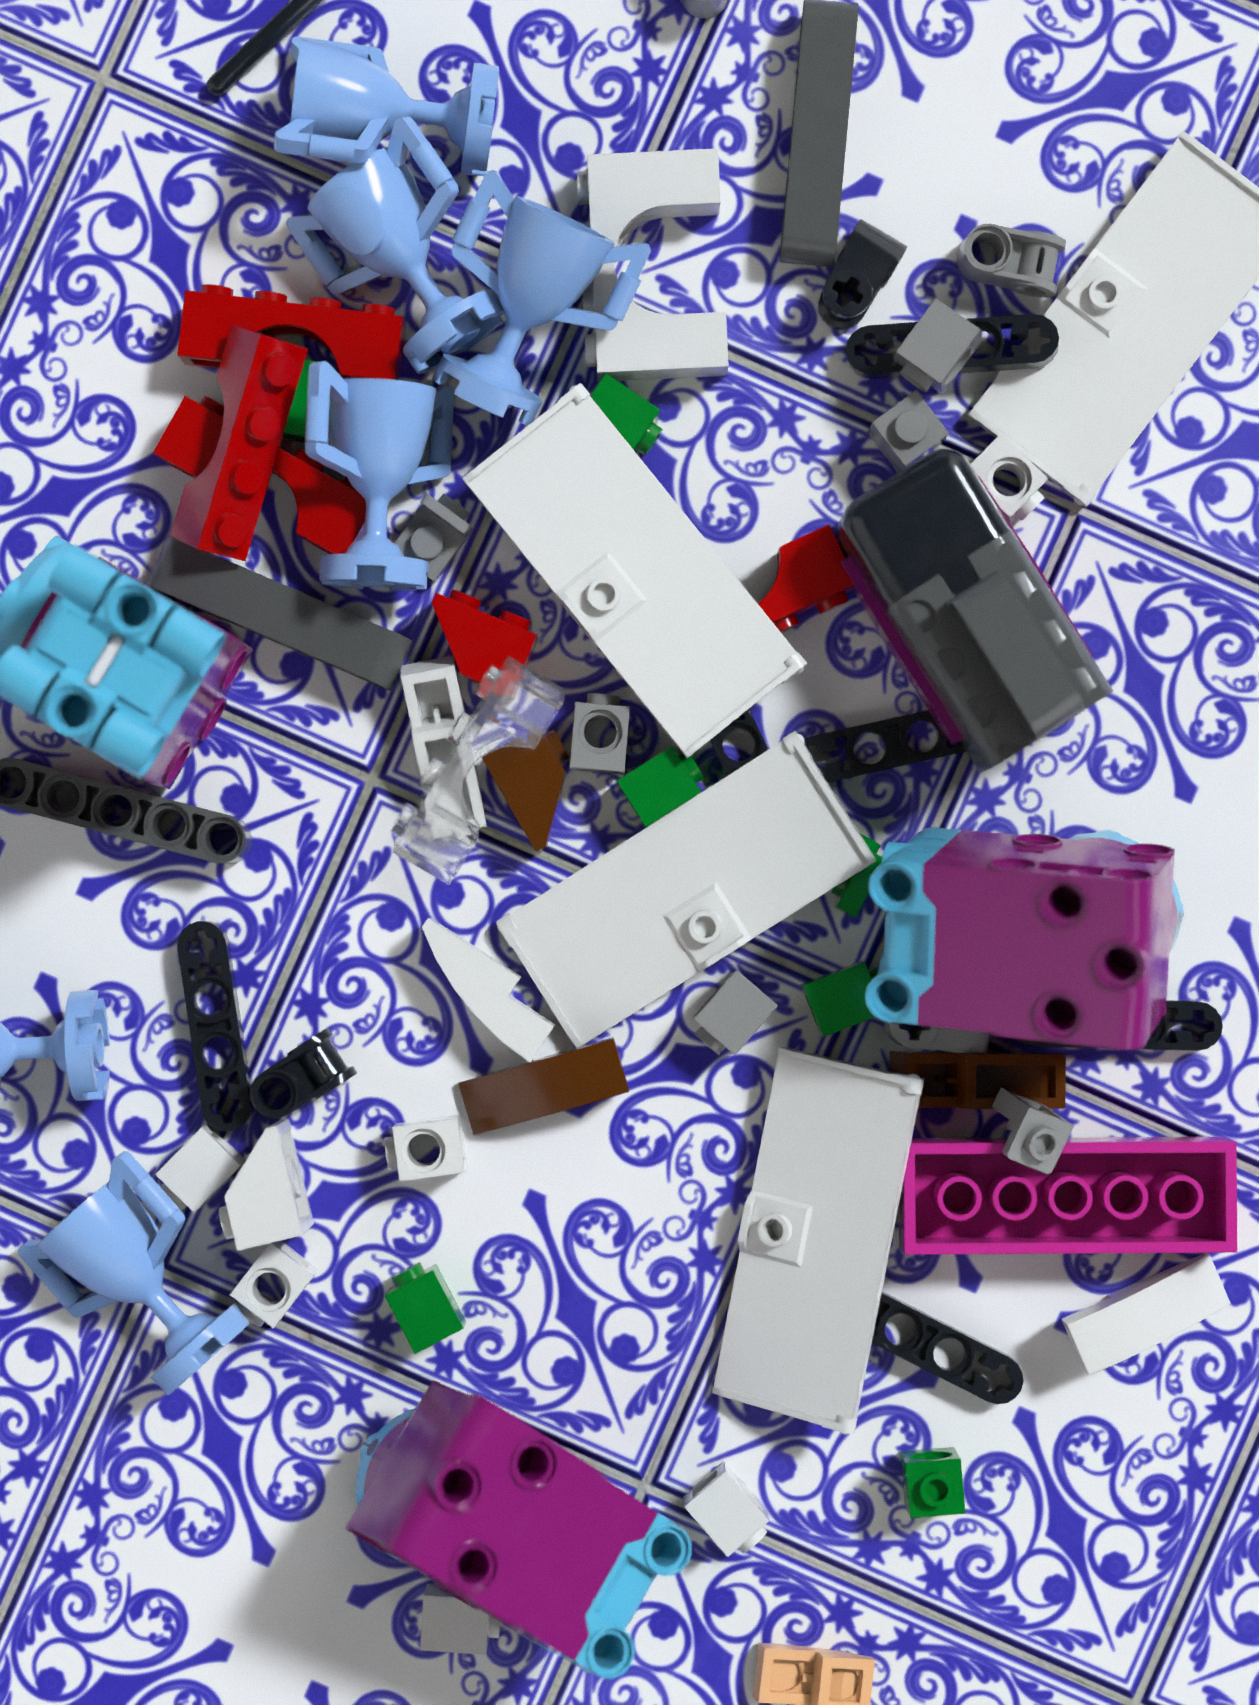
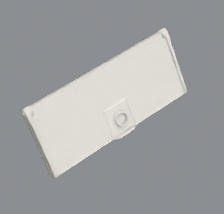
M1183 131L1043 315L1050 319L1058 330L1059 346L1054 359L1046 366L1035 369L1001 371L967 416L995 438L1003 433L1046 477L1072 497L1076 504L1087 507L1106 478L1259 279V187ZM1033 328L1021 345H1027L1029 354L1035 355L1040 353L1042 344L1050 343V338H1042L1039 334V329Z
M580 383L572 386L568 393L561 397L555 405L463 478V481L553 591L562 606L583 632L599 648L686 758H689L780 683L783 684L794 674L802 673L807 662L799 652L794 650L590 397L591 394Z
M793 731L782 738L783 741L512 914L508 913L496 921L499 933L504 936L509 946L513 948L576 1048L583 1046L877 861L812 759V755L806 747L805 739L802 735Z
M779 1047L753 1186L744 1205L738 1235L740 1253L712 1393L822 1425L824 1428L838 1431L843 1435L855 1433L858 1419L857 1414L918 1104L924 1079L918 1075L892 1073L800 1050Z

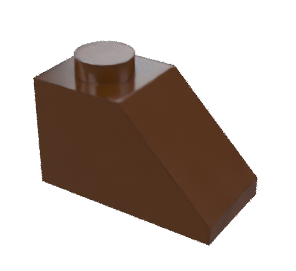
M537 724L481 758L531 845L538 853L547 848L566 778V772L561 763L570 757L555 731L552 730L544 735Z

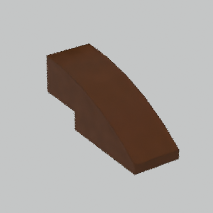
M614 1037L532 1060L531 1063L525 1062L458 1082L473 1135L629 1092V1086Z
M890 1051L889 1072L907 1075L916 1074L924 1079L918 1108L994 1109L992 1105L1002 1087L1041 1103L1050 1109H1065L1066 1054L1025 1052L955 1053L942 1051Z

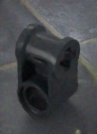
M860 219L836 260L837 263L828 276L820 295L818 312L822 321L829 327L837 330H848L857 326L879 290L883 289L889 281L908 246ZM845 291L853 295V299L845 307H842L836 301Z
M329 1027L287 1053V1057L263 1071L254 1079L250 1088V1100L253 1108L260 1115L267 1118L286 1116L313 1098L317 1100L358 1073L354 1066L347 1067L330 1040L333 1033ZM316 1052L319 1054L324 1064L330 1071L329 1075L326 1073L323 1066L317 1059L315 1055ZM269 1078L283 1079L289 1085L291 1098L285 1107L273 1108L264 1102L262 1088Z

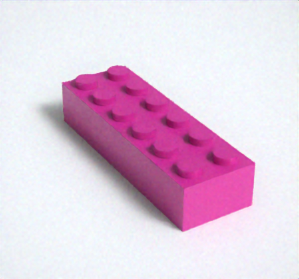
M1069 1137L1050 1174L1043 1173L1007 1158L1003 1154V1148L1008 1138H912L899 1201V1248L905 1255L1238 1253L1236 1141L1229 1138Z

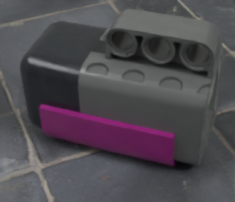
M938 449L930 452L864 493L846 507L836 528V540L845 557L841 561V565L854 585L852 587L854 593L951 746L960 741L980 773L994 767L1029 744L1039 740L1114 691L1038 565L980 476L976 474L969 461L961 453L953 449Z

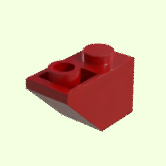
M454 589L451 590L449 597L435 593L432 605L461 675L469 681L514 699L539 640L537 634L529 631L532 622L505 610L501 611L499 618L479 611L482 603L480 600Z

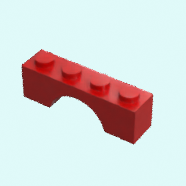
M212 284L201 285L200 292L185 290L177 356L185 365L219 369L231 325H235L273 338L282 335H300L311 338L322 344L335 357L343 379L373 378L400 380L407 326L403 316L395 315V309L380 304H363L362 311L341 309V302L321 297L309 298L308 305L288 303L286 295L271 291H255L254 298L233 296V289Z
M231 325L216 376L221 386L224 400V416L220 437L214 454L203 472L194 480L185 483L171 530V537L199 550L246 561L305 362L307 348Z
M203 395L200 403L184 396L153 453L166 464L193 479L197 478L208 465L218 444L223 424L224 406ZM279 448L272 474L285 481L294 494L298 512L296 533L302 540L327 554H345L353 542L364 537L366 520L365 499L353 488L346 476L342 482H339L323 473L326 465L310 458L306 451L298 448L293 456Z
M829 524L780 546L777 551V574L774 585L758 605L781 633L799 625L800 623L796 615L816 606L821 615L849 602L846 592L853 590L852 587L854 585L841 565V561L845 557Z

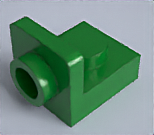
M862 834V838L877 861L831 890L832 894L839 897L834 908L852 918H856L870 892V877L875 869L882 864L883 858L877 854L881 845Z

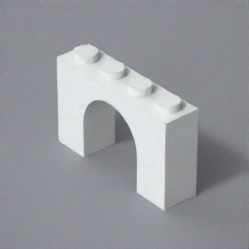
M718 148L588 154V172H577L578 204L589 205L590 226L588 227L614 241L613 247L621 246L625 238L634 229L654 219L719 215ZM615 262L603 264L600 272L583 292V310L603 313L617 282ZM632 301L623 321H618L617 326L613 330L607 331L595 328V334H585L586 367H597L598 382L602 380L606 373L617 381L727 376L729 364L726 312L660 314L646 310Z

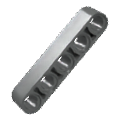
M804 0L779 263L834 267L858 21V3L828 0Z
M168 536L147 584L151 589L389 691L392 690L412 643V640L212 553L196 549Z
M17 758L0 759V805L214 863L233 864L239 862L248 855L252 847V834L249 827L244 821L234 816ZM19 768L25 774L26 788L18 797L10 798L4 791L3 779L10 770ZM71 782L78 789L79 801L73 810L64 813L56 805L55 794L62 784ZM124 796L131 803L132 815L125 825L117 827L109 821L107 808L114 798ZM176 810L184 818L185 830L178 839L169 841L161 834L159 824L165 813ZM229 824L237 832L238 844L231 853L221 855L213 848L211 842L212 834L219 826Z

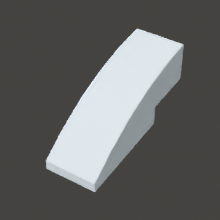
M454 656L402 665L400 677L433 837L487 827Z
M428 918L422 929L437 962L453 989L472 1013L501 1042L531 1063L552 1031L555 1023L510 995L522 976L434 919Z
M1204 1253L1108 1294L1109 1299L1064 1317L1061 1320L1082 1369L1090 1376L1169 1339L1231 1303L1210 1254Z

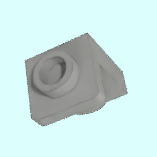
M426 493L420 501L421 508L394 544L398 545L404 557L428 561L429 574L427 578L436 583L470 537L473 530L464 521L469 512L445 494H442L437 501Z
M1001 1087L992 1108L1009 1119L1006 1128L1011 1133L1003 1148V1154L1013 1161L1050 1174L1074 1125L1047 1106Z

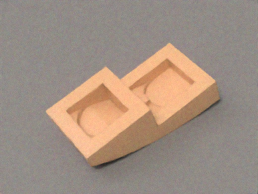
M758 1643L752 1697L758 1703L870 1705L875 1659L869 1656L821 1648Z

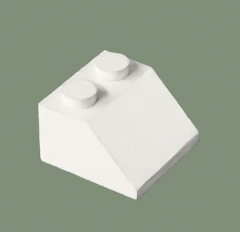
M289 1119L277 1121L264 1130L225 1194L226 1206L219 1207L220 1222L226 1240L234 1238L237 1251L301 1236L314 1224Z

